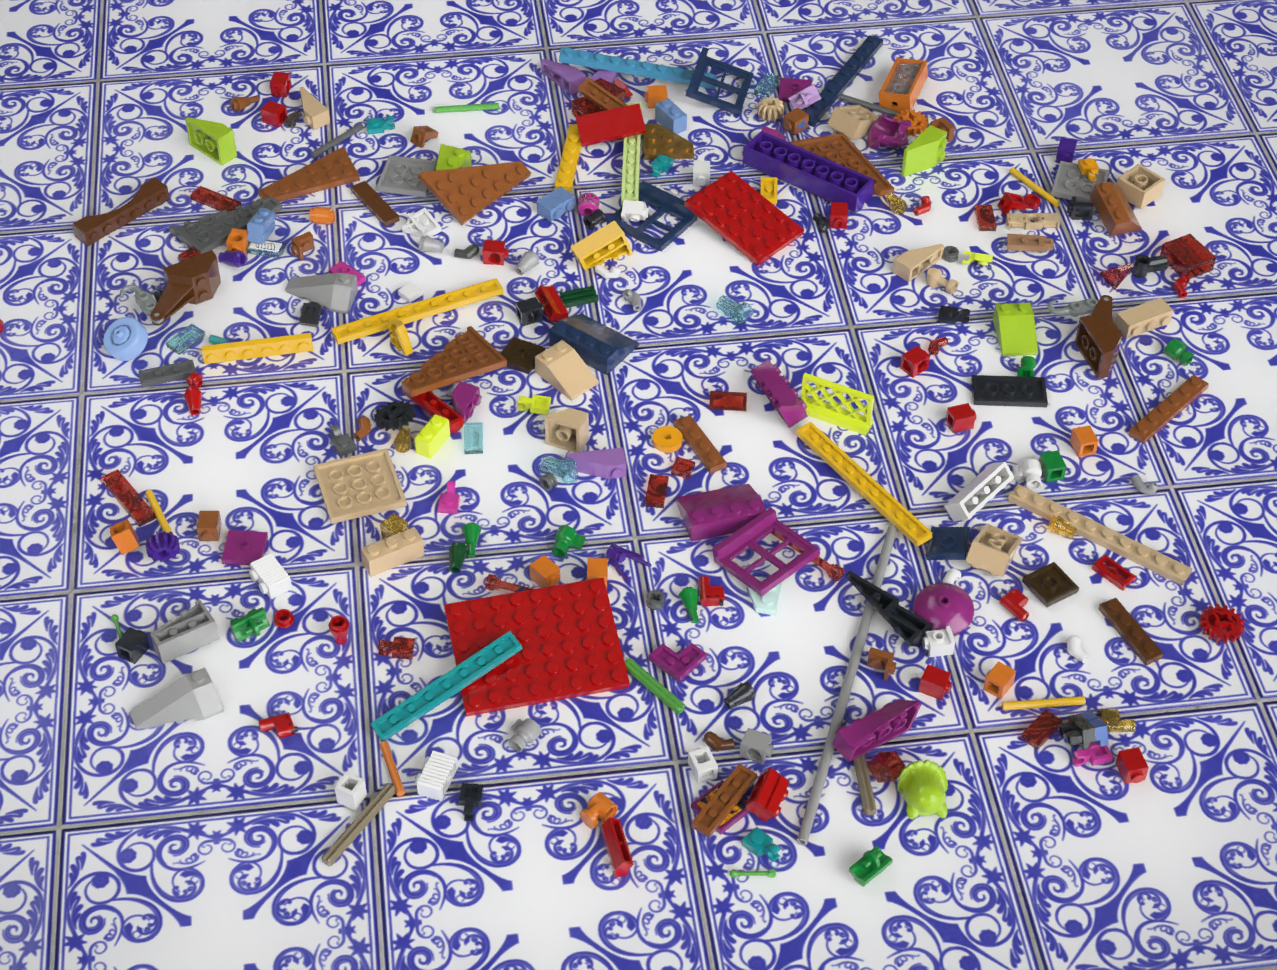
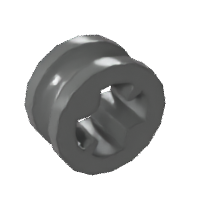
M947 246L943 250L942 257L947 262H955L958 259L959 250L954 246Z
M546 472L545 475L539 477L541 486L547 491L552 490L553 487L558 485L556 477L551 472Z
M652 590L647 594L646 604L648 608L659 610L664 606V594L661 591Z

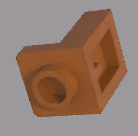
M941 117L930 122V125L947 132V142L953 140L955 127L947 119Z
M414 126L410 142L423 148L425 141L437 138L439 132L429 126Z
M310 231L291 239V252L300 261L304 260V252L314 249L313 235Z
M870 647L867 666L884 670V680L888 681L889 675H894L897 663L893 662L894 653Z

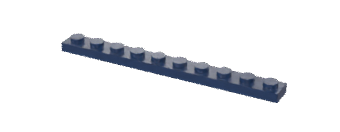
M871 35L867 37L820 93L821 99L811 104L805 110V113L809 115V126L815 127L882 47L883 39Z

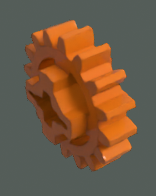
M906 109V112L901 110L900 114L896 113L894 117L899 122L904 120L911 122V126L907 128V137L909 135L913 137L916 134L920 135L928 127L929 123L928 118H925V114L921 115V111L915 112L914 109L912 111Z

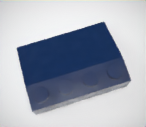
M584 314L561 319L549 329L550 346L563 340L575 349L586 365L606 375L639 346V342Z

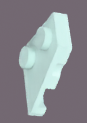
M754 576L761 582L766 579L763 577ZM782 582L763 596H760L747 586L755 612L776 616Z

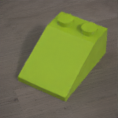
M190 117L185 118L190 146L222 166L237 157L234 131L230 127L218 122Z
M929 125L904 149L901 176L912 175L935 167L940 161L942 162L946 155L947 132Z
M1031 303L995 304L993 323L1002 356L1038 355L1035 320Z

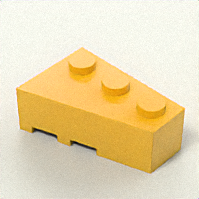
M615 220L571 246L575 258L584 270L599 264L602 265L604 261L609 259L617 260L619 256L625 254L628 256L633 255L624 232Z

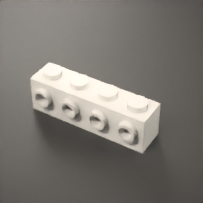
M1006 462L989 465L944 505L953 522L960 520L965 522L971 519L972 515L983 508L1001 489L1005 488L1014 476Z

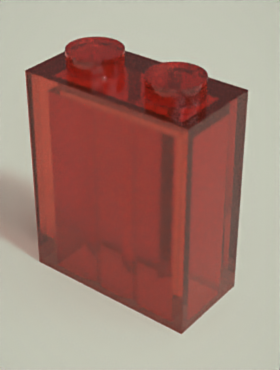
M1192 234L1163 243L1160 256L1165 255L1167 257L1168 265L1180 277L1186 275L1189 279L1213 271L1216 257Z

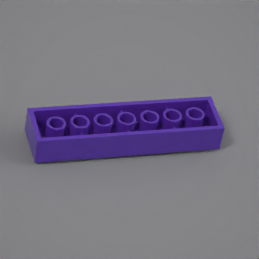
M760 131L743 147V164L830 202L848 203V210L855 213L873 195L874 179L763 131Z

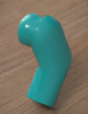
M210 335L209 343L214 345L228 343L227 339L215 335Z

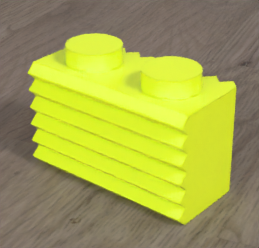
M435 414L414 438L415 452L431 459L436 454V451L442 447V444L448 440V437H450L449 420Z

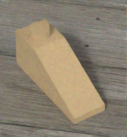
M303 86L300 87L305 124L309 125L313 130L329 124V110Z
M937 244L904 252L895 258L893 273L907 282L912 281L942 259L944 245Z

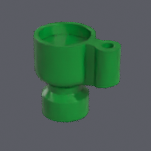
M1172 339L1164 349L1166 355L1173 360L1179 359L1180 363L1184 366H1187L1194 358L1193 353L1186 351L1188 346L1177 339Z
M562 525L556 533V543L553 545L552 553L557 557L563 558L567 555L569 547L577 550L582 549L586 538L578 535L574 528Z

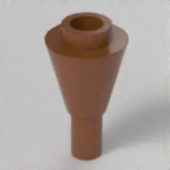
M257 95L252 97H232L230 106L232 110L238 113L250 104L259 102V97Z

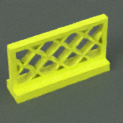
M804 373L801 399L807 406L805 409L807 415L866 436L873 424L874 396ZM808 381L813 382L816 387L812 388ZM825 387L831 388L833 393L829 394ZM820 390L824 396L819 397L815 391ZM842 393L848 394L850 399H846ZM837 396L841 402L837 403L833 397ZM859 399L868 401V404L863 405ZM855 402L859 408L854 409L850 403Z

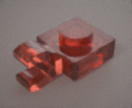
M394 637V642L379 640L378 655L387 656L392 653V658L413 660L415 638Z

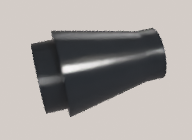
M746 681L745 683H740L724 699V703L731 710L736 706L753 700L756 693L753 687Z

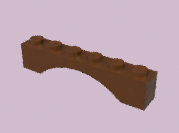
M152 178L142 184L136 196L124 206L108 213L85 216L73 223L75 237L86 246H90L170 199L168 187L157 178Z

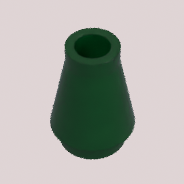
M454 542L449 547V570L453 573L461 571V567L468 554L467 546L464 543Z

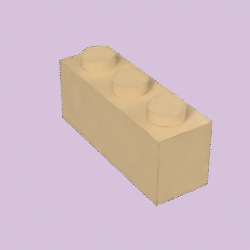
M1160 297L1118 312L1115 325L1122 332V335L1128 339L1170 324L1173 309Z
M415 527L360 548L362 564L370 577L424 556L423 539Z

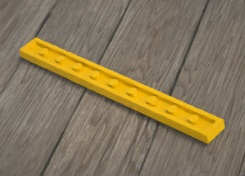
M497 278L343 324L331 328V332L337 344H342L387 330L388 322L393 320H401L404 324L502 295L504 294L503 287Z
M812 422L796 429V435L915 546L918 547L932 538L933 533Z

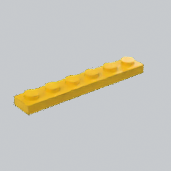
M569 124L555 189L561 186L568 192L572 191L582 149L577 124Z
M311 333L202 346L204 364L313 351Z

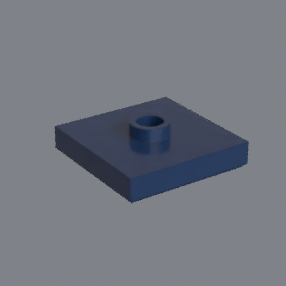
M931 527L933 534L932 538L928 541L927 560H966L971 534L970 527Z

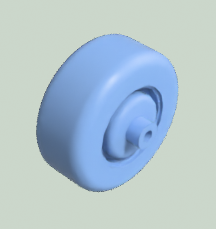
M119 318L106 330L103 339L104 348L119 361L132 360L144 350L148 340V333L146 328L135 318Z

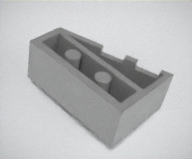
M200 599L195 602V606L190 610L184 609L180 612L181 616L173 622L169 620L150 634L155 652L163 664L220 639L216 622Z

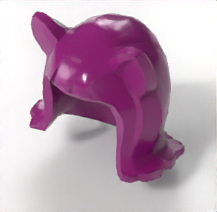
M883 112L868 132L867 142L870 148L875 149L879 145L887 148H898L908 145L907 128L911 126V122L907 120L899 122L893 118H887L885 116L886 113Z

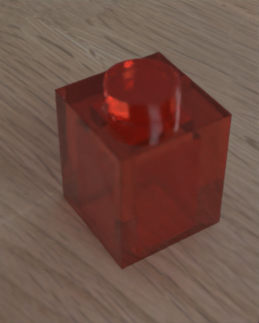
M896 751L879 752L867 765L878 783L896 781L901 771L906 768Z

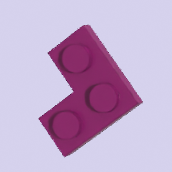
M662 643L649 654V661L678 682L683 680L707 659V653L693 643H690L679 654Z

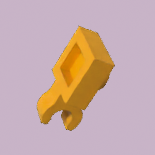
M1079 159L1078 167L1081 174H1087L1089 181H1097L1095 174H1098L1099 167L1095 159Z

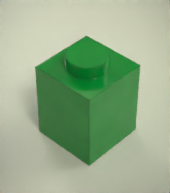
M1059 451L1041 453L1039 461L1045 482L1063 480L1067 466Z

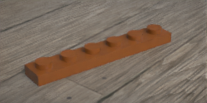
M1195 375L1191 376L1129 430L1128 435L1144 444L1207 390L1209 383Z

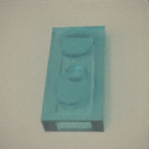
M766 72L754 89V95L770 98L779 85L781 76Z

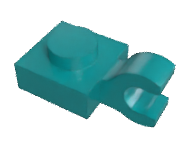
M388 116L385 120L382 118L367 119L368 135L384 133L386 129H395V123H390L394 122V117Z
M659 154L652 162V169L654 171L651 176L658 178L661 172L667 173L674 165V159Z
M758 827L754 828L742 839V845L757 857L763 853L773 862L780 857L778 854L780 848L773 843V838Z

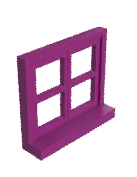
M771 507L712 548L714 562L760 596L769 592L820 555L818 547L777 520L776 511ZM773 531L786 539L769 552L757 544L758 541ZM790 543L803 551V553L787 564L774 556ZM748 548L761 556V558L745 569L732 561ZM767 560L779 570L761 582L749 572Z

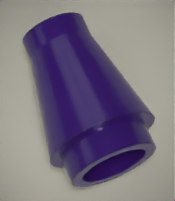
M240 250L220 252L218 261L239 268L244 266L246 256Z

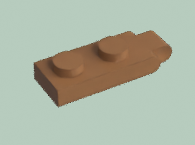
M1007 233V250L1046 252L1047 250L1054 249V240L1046 238V236Z

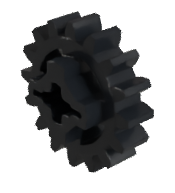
M404 400L399 403L397 401L388 402L387 406H380L381 409L376 410V414H374L376 426H379L381 430L385 428V431L389 429L393 431L402 429L403 425L408 426V422H413L415 417L413 405H410L409 402L404 403Z

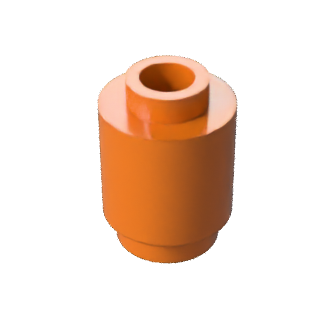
M315 207L310 209L309 219L315 224L331 225L332 222H335L336 213L333 212L332 208Z

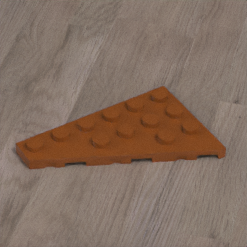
M844 133L789 142L874 179L873 193L878 196H885L894 192V187Z
M521 161L421 172L417 178L461 225H464L529 178L532 173Z
M469 326L463 335L459 334L456 339L450 341L441 353L437 352L433 358L427 360L422 365V369L418 372H413L410 377L402 381V389L410 397L418 396L425 392L434 391L435 389L506 367L507 360L472 326Z

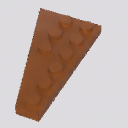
M341 147L258 192L260 199L271 196L278 202L360 181V176L344 147Z

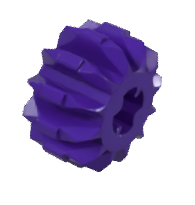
M164 530L162 533L156 531L155 535H149V539L145 543L146 553L153 561H169L170 558L174 559L179 554V539L172 532L166 533Z

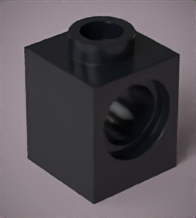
M536 297L516 302V316L522 327L542 321L544 308Z

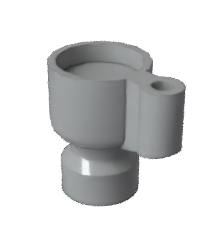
M530 718L524 721L518 719L510 727L511 731L516 735H513L508 742L515 751L522 752L526 747V743L534 742L542 733V730Z

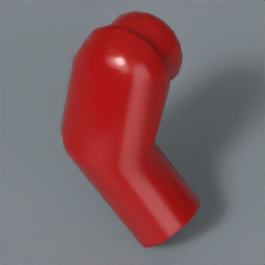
M929 196L921 197V206L913 209L915 216L930 211L932 202Z

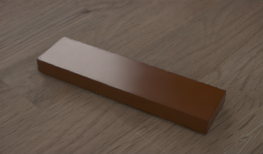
M366 181L351 186V192L385 227L400 221L399 215Z

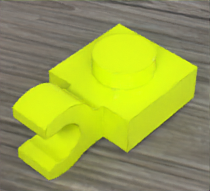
M964 251L963 254L969 255L970 258L968 261L962 260V263L970 264L972 261H978V265L988 266V263H992L993 255Z
M533 395L532 398L519 396L518 410L526 411L530 409V413L548 415L551 397Z

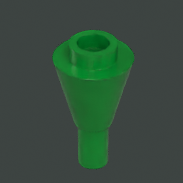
M470 522L462 527L468 550L467 557L474 558L475 546L479 539L481 527L474 522Z
M686 587L679 593V597L689 612L691 623L699 622L697 614L698 590Z

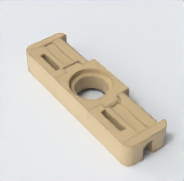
M1008 213L1006 216V226L1008 230L1010 228H1025V230L1059 229L1060 219L1058 213Z

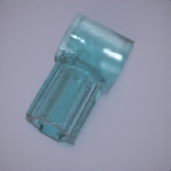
M722 295L716 303V308L730 315L732 321L737 325H741L754 313L750 304L746 302L740 304L725 295Z
M544 455L541 460L540 471L551 472L553 475L561 477L562 481L567 484H572L578 480L577 463L574 459L560 460Z

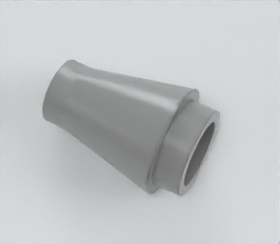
M427 235L425 237L421 236L418 249L422 250V252L443 253L445 243Z
M533 251L525 252L515 267V271L519 275H523L538 265V255Z

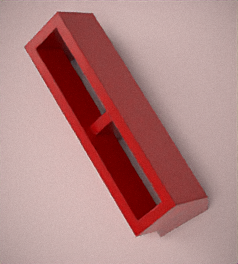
M540 285L535 291V295L539 302L542 303L549 321L557 323L561 319L568 318V311L554 286Z
M609 817L601 825V834L614 877L617 878L628 875V870L634 863L620 819Z

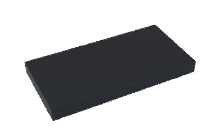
M971 375L973 405L1047 408L1048 400L1045 377Z

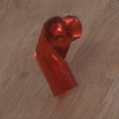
M942 337L930 341L928 352L931 355H937L940 347L948 345V339Z

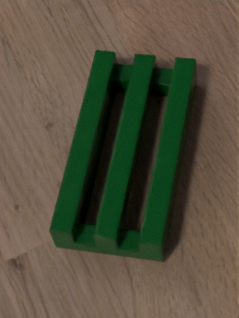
M594 286L560 292V299L565 308L599 301Z

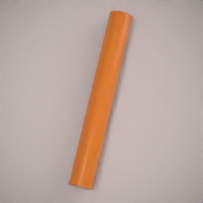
M383 741L380 743V748L397 796H403L405 791L388 742Z

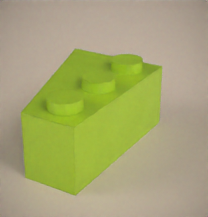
M445 144L440 145L435 171L472 167L471 151Z

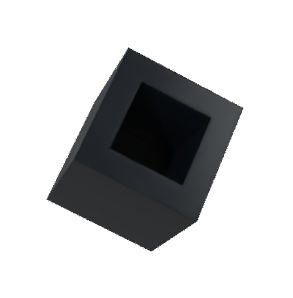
M131 627L115 643L118 657L133 664H136L150 648L147 634Z

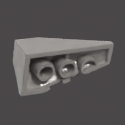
M345 273L295 277L290 279L285 291L298 298L317 302L325 306V309L330 312L348 314L358 292L356 275Z
M204 667L183 676L130 711L129 715L138 730L163 726L168 722L176 721L177 724L184 723V720L189 719L205 720L224 712L213 681Z

